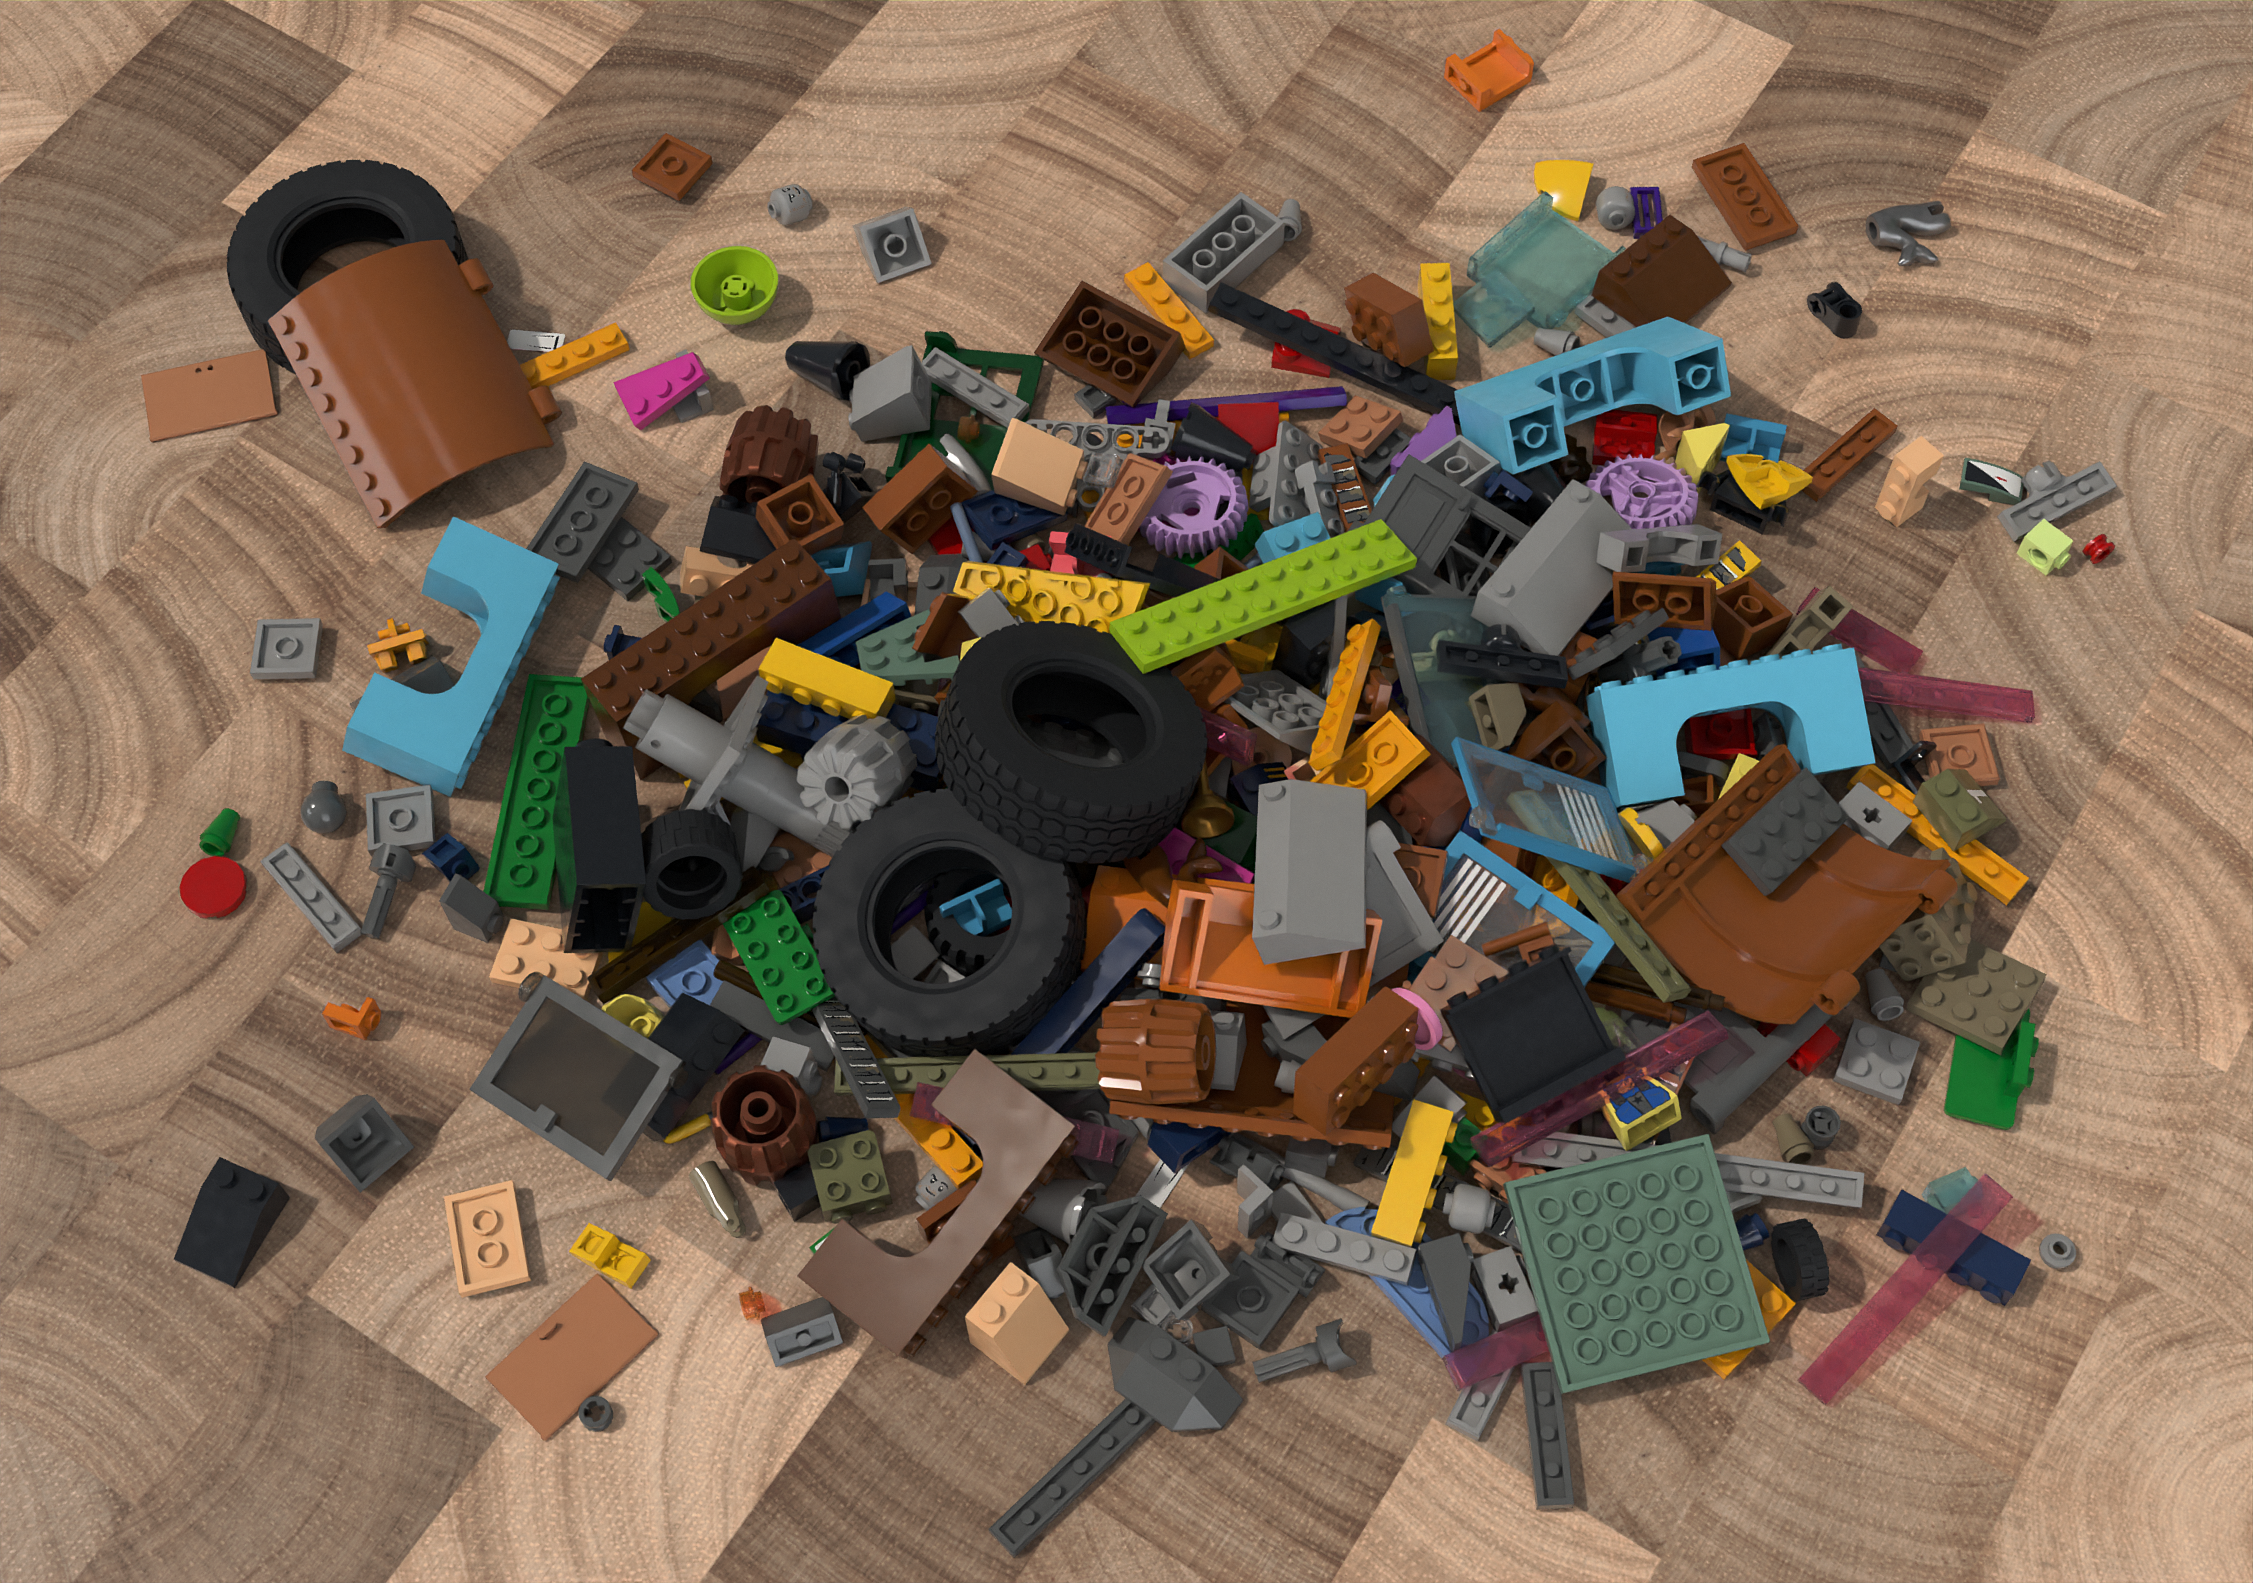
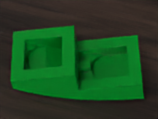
M650 567L642 574L647 591L655 597L654 602L658 616L665 622H668L680 614V610L665 580Z

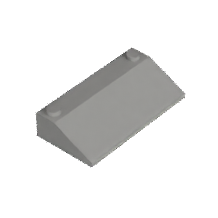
M1573 479L1478 591L1471 617L1489 627L1501 624L1502 635H1506L1505 627L1509 625L1517 631L1521 646L1534 653L1560 656L1613 590L1612 575L1614 570L1596 563L1600 532L1633 529L1599 493Z
M1295 779L1259 785L1252 939L1264 965L1366 948L1367 793L1365 789Z

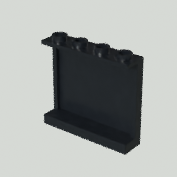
M1075 523L1066 538L1065 553L1125 580L1150 583V589L1172 597L1183 595L1221 580L1162 554L1158 555L1152 572L1129 564L1127 561L1132 550L1131 546L1078 523Z
M1556 943L1547 946L1537 952L1539 958L1528 963L1524 959L1507 968L1509 974L1499 979L1494 975L1482 980L1477 984L1478 990L1469 995L1465 991L1460 992L1447 999L1448 1006L1440 1009L1496 1122L1506 1124L1626 1060L1621 1047L1613 1046L1567 954L1572 951L1570 946L1558 947Z

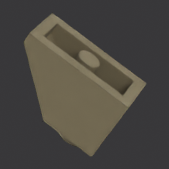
M1518 683L1486 685L1469 696L1482 745L1502 751L1510 746L1527 712Z

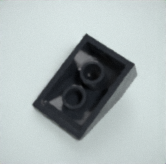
M219 1157L200 1188L174 1260L235 1288L290 1197L279 1183Z

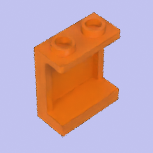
M1498 29L1494 31L1493 41L1463 60L1455 53L1446 58L1444 78L1480 112L1531 82L1534 62L1528 53H1524L1510 36H1507Z

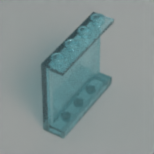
M1546 191L1469 257L1467 277L1537 328L1553 329L1555 326L1560 327L1566 321L1568 315L1576 309V306L1593 292L1599 270L1626 250V248L1622 245L1613 253L1552 210L1554 197Z

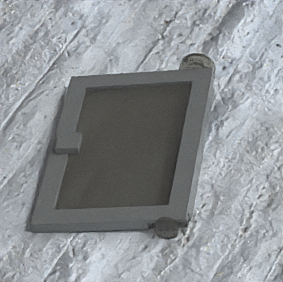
M533 972L522 981L519 988V999L525 1003L469 1090L605 1179L612 1181L671 1087L680 1089L686 1083L688 1072L683 1069L686 1062L542 973Z

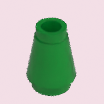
M224 808L200 835L201 842L199 846L201 850L210 856L222 857L225 853H228L233 843L240 815L232 809Z

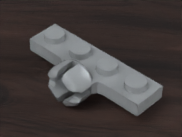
M2051 461L2043 462L2044 467L2037 465L2029 470L2021 481L2029 493V498L2002 511L1997 516L2012 540L2015 542L2025 537L2043 519L2052 523L2112 492L2117 485L2102 463L2099 461L2069 477L2062 475Z

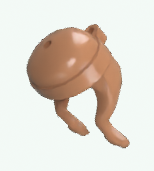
M1710 404L1678 416L1669 411H1666L1661 416L1659 435L1666 451L1656 455L1655 460L1660 461L1663 458L1668 460L1670 457L1676 456V443L1681 440L1683 431L1716 425V416Z

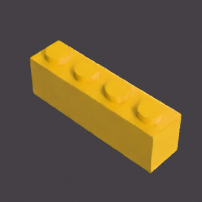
M1420 263L1418 296L1423 302L1434 352L1424 356L1425 375L1436 380H1455L1458 350L1450 263Z
M778 638L774 640L758 668L760 677L768 681L766 689L776 694L781 692L792 696L797 702L804 705H815L832 716L841 715L848 719L860 715H866L868 719H874L878 716L886 718L896 699L893 682Z
M1413 1099L1371 1230V1237L1411 1248L1414 1242L1421 1243L1427 1223L1421 1221L1425 1208L1432 1209L1437 1193L1436 1189L1431 1188L1435 1175L1442 1177L1448 1156L1442 1155L1445 1142H1453L1458 1123L1452 1122L1453 1111Z

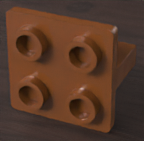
M1225 642L1195 653L1175 667L1171 673L1173 676H1177L1185 685V691L1190 692L1196 701L1195 706L1199 707L1202 716L1244 687V682Z
M1369 665L1352 723L1365 725L1367 721L1377 722L1391 710L1405 726H1408L1409 717L1393 698H1390L1392 685L1376 665Z

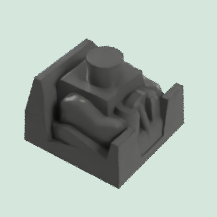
M368 1094L352 1098L317 1127L315 1140L360 1193L414 1148L413 1144L376 1099Z
M1192 1219L1142 1264V1268L1178 1320H1189L1199 1311L1198 1306L1212 1298L1229 1281H1235L1240 1278L1232 1264L1221 1258L1214 1245L1209 1242L1213 1237L1206 1227Z

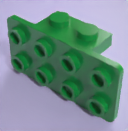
M774 890L723 923L777 1024L784 1025L835 996L824 978L816 956L817 953L811 945L814 943L811 929L808 924L801 927L780 890Z
M2029 1008L2001 1055L1957 1034L1955 1035L1944 1103V1113L1946 1115L2003 1130L2011 1129L2015 1120L2018 1097L2025 1087L2030 1088L2033 1081L2034 1068L2029 1067L2031 1057L2034 1058L2039 1044V1038L2034 1037L2036 1024L2029 1022Z

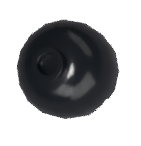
M1496 495L1486 499L1487 502L1530 527L1531 516L1527 514L1528 507L1519 500L1516 503L1506 495ZM1472 515L1470 535L1477 547L1487 554L1500 532ZM1505 535L1492 557L1496 559L1504 558L1507 553L1505 550L1512 545L1514 540Z

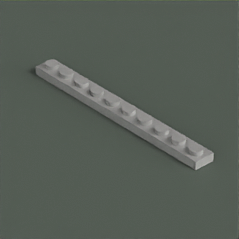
M1516 1127L1512 1163L1563 1169L1659 1145L1640 1143L1626 1151L1619 1140ZM1715 1153L1725 1191L1857 1209L1862 1208L1864 1173Z

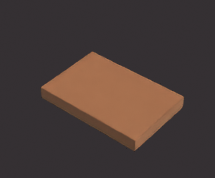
M1129 453L1084 526L1129 545L1173 471L1165 465Z

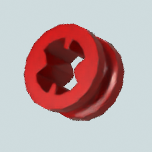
M2101 534L2091 540L2082 552L2085 556H2091L2090 561L2092 564H2097L2112 553L2115 545L2113 542L2108 543L2107 536Z

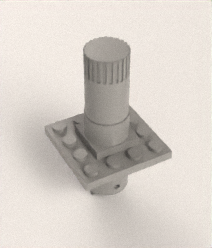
M758 675L756 676L724 725L669 694L662 698L648 689L644 691L623 729L639 737L636 749L691 779L679 811L686 809L709 811L710 808L714 809L721 797L751 814L755 813L833 857L837 850H841V844L851 832L854 834L857 831L856 828L853 830H841L839 824L832 821L826 825L817 821V811L814 808L804 807L800 799V793L804 790V786L797 782L798 770L783 762V759L753 743L758 730L755 726L762 715L760 711L768 699V696L764 694L768 685V681Z

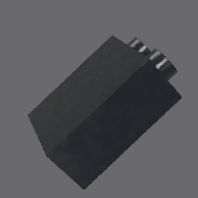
M587 739L574 747L564 748L552 817L564 953L626 952L632 947L646 886L632 746H613L611 742L604 739Z

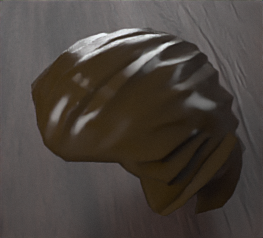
M1565 434L1568 455L1550 462L1566 485L1573 479L1582 484L1589 480L1590 473L1593 471L1591 465L1587 462V449L1584 446L1577 447V438Z

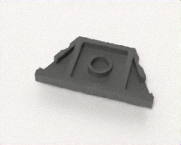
M1101 1089L1034 1091L1033 1094L1071 1122L1077 1129V1124L1095 1128L1091 1151L1092 1156L1073 1152L1070 1157L1088 1180H1095L1105 1185L1106 1189H1101V1195H1105L1139 1135L1136 1126L1131 1120L1122 1119L1117 1114H1109L1111 1099L1107 1098ZM1101 1130L1110 1132L1107 1134L1102 1156L1096 1157L1100 1147Z

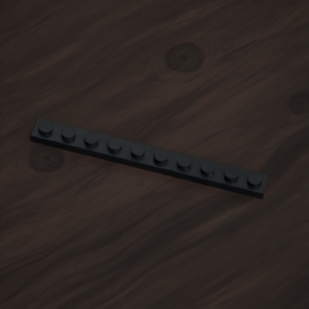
M1222 282L1209 303L1207 311L1433 414H1439L1448 406L1452 408L1454 423L1460 425L1454 391L1458 389L1407 366L1403 367L1381 354Z

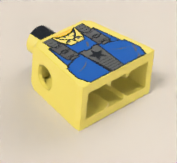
M1635 1069L1623 1077L1612 1070L1605 1073L1601 1078L1600 1084L1603 1088L1599 1091L1598 1095L1602 1112L1626 1151L1682 1119L1678 1096L1641 1069Z

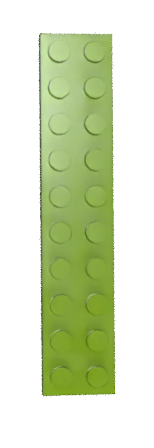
M1380 519L1110 622L1109 632L1144 674L1416 567L1417 558L1384 521Z

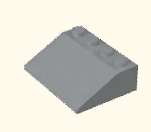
M1279 670L1240 675L1244 682V687L1223 702L1230 704L1234 710L1278 740L1311 755L1312 743L1316 739L1320 727L1319 721L1323 717L1326 708V701ZM1351 724L1348 737L1351 732L1355 733L1356 724Z

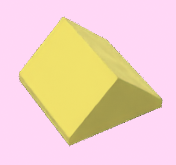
M1721 423L1683 431L1675 459L1677 470L1684 468L1686 475L1692 476V483L1696 485L1704 472L1712 473L1720 461L1730 425ZM1703 487L1696 488L1698 494Z

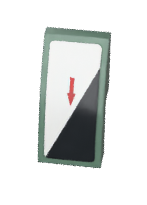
M1965 458L1959 489L1988 493L1989 501L2016 505L2021 502L2023 490L2021 481L2023 477L2009 469L1992 463Z

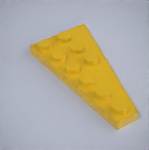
M967 561L962 563L953 592L973 600L987 588H991L993 592L999 589L1010 603L1006 609L1013 618L1019 615L1024 622L1055 621L1058 624L1060 622L1074 623L1079 627L1084 625L1095 628L1101 633L1103 631L1110 633V622L1141 610L1150 583Z

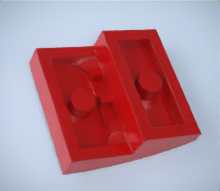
M1612 409L1596 415L1592 464L1604 466L1607 460L1615 463L1617 456L1625 460L1628 454L1632 458H1638L1642 454L1643 458L1650 459L1655 454L1657 414Z

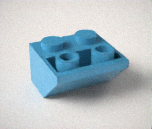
M870 541L828 546L811 555L831 578L836 597L863 594L868 561L870 560L872 543Z

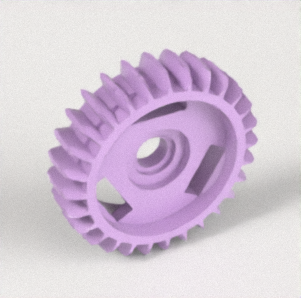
M1628 454L1627 458L1622 460L1617 456L1615 463L1607 460L1604 467L1597 466L1596 471L1590 473L1589 480L1586 481L1585 486L1599 493L1602 497L1611 495L1614 510L1632 529L1691 525L1693 520H1695L1698 506L1696 484L1692 483V476L1686 475L1684 468L1677 470L1675 462L1669 465L1666 464V458L1658 461L1655 460L1654 455L1649 459L1643 458L1642 454L1638 458H1632ZM1637 492H1644L1649 496L1645 498H1638L1633 494Z
M1189 456L1187 462H1180L1177 458L1174 465H1170L1165 461L1164 465L1171 469L1173 473L1139 527L1142 537L1147 539L1148 544H1155L1157 551L1166 548L1168 556L1175 551L1178 552L1180 559L1184 553H1190L1193 559L1195 553L1202 552L1203 556L1206 557L1207 550L1212 549L1215 551L1220 544L1228 547V538L1237 540V532L1243 531L1244 522L1247 521L1248 499L1245 486L1242 485L1240 477H1235L1234 470H1227L1225 463L1216 466L1214 458L1209 463H1205L1202 456L1199 461H1192V458ZM1224 500L1229 501L1228 509L1224 515L1216 520L1219 505L1224 503ZM1191 507L1200 510L1195 516L1184 514V511ZM1162 520L1169 522L1170 524H1172V525H1173L1174 527H1176L1177 529L1172 528V527H1169V526L1163 524V523H1162Z

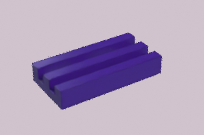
M1630 187L1629 192L1633 197L1635 216L1632 221L1634 239H1640V235H1645L1653 228L1650 222L1647 194H1652L1655 226L1663 220L1659 187ZM1637 194L1641 195L1644 227L1640 225Z

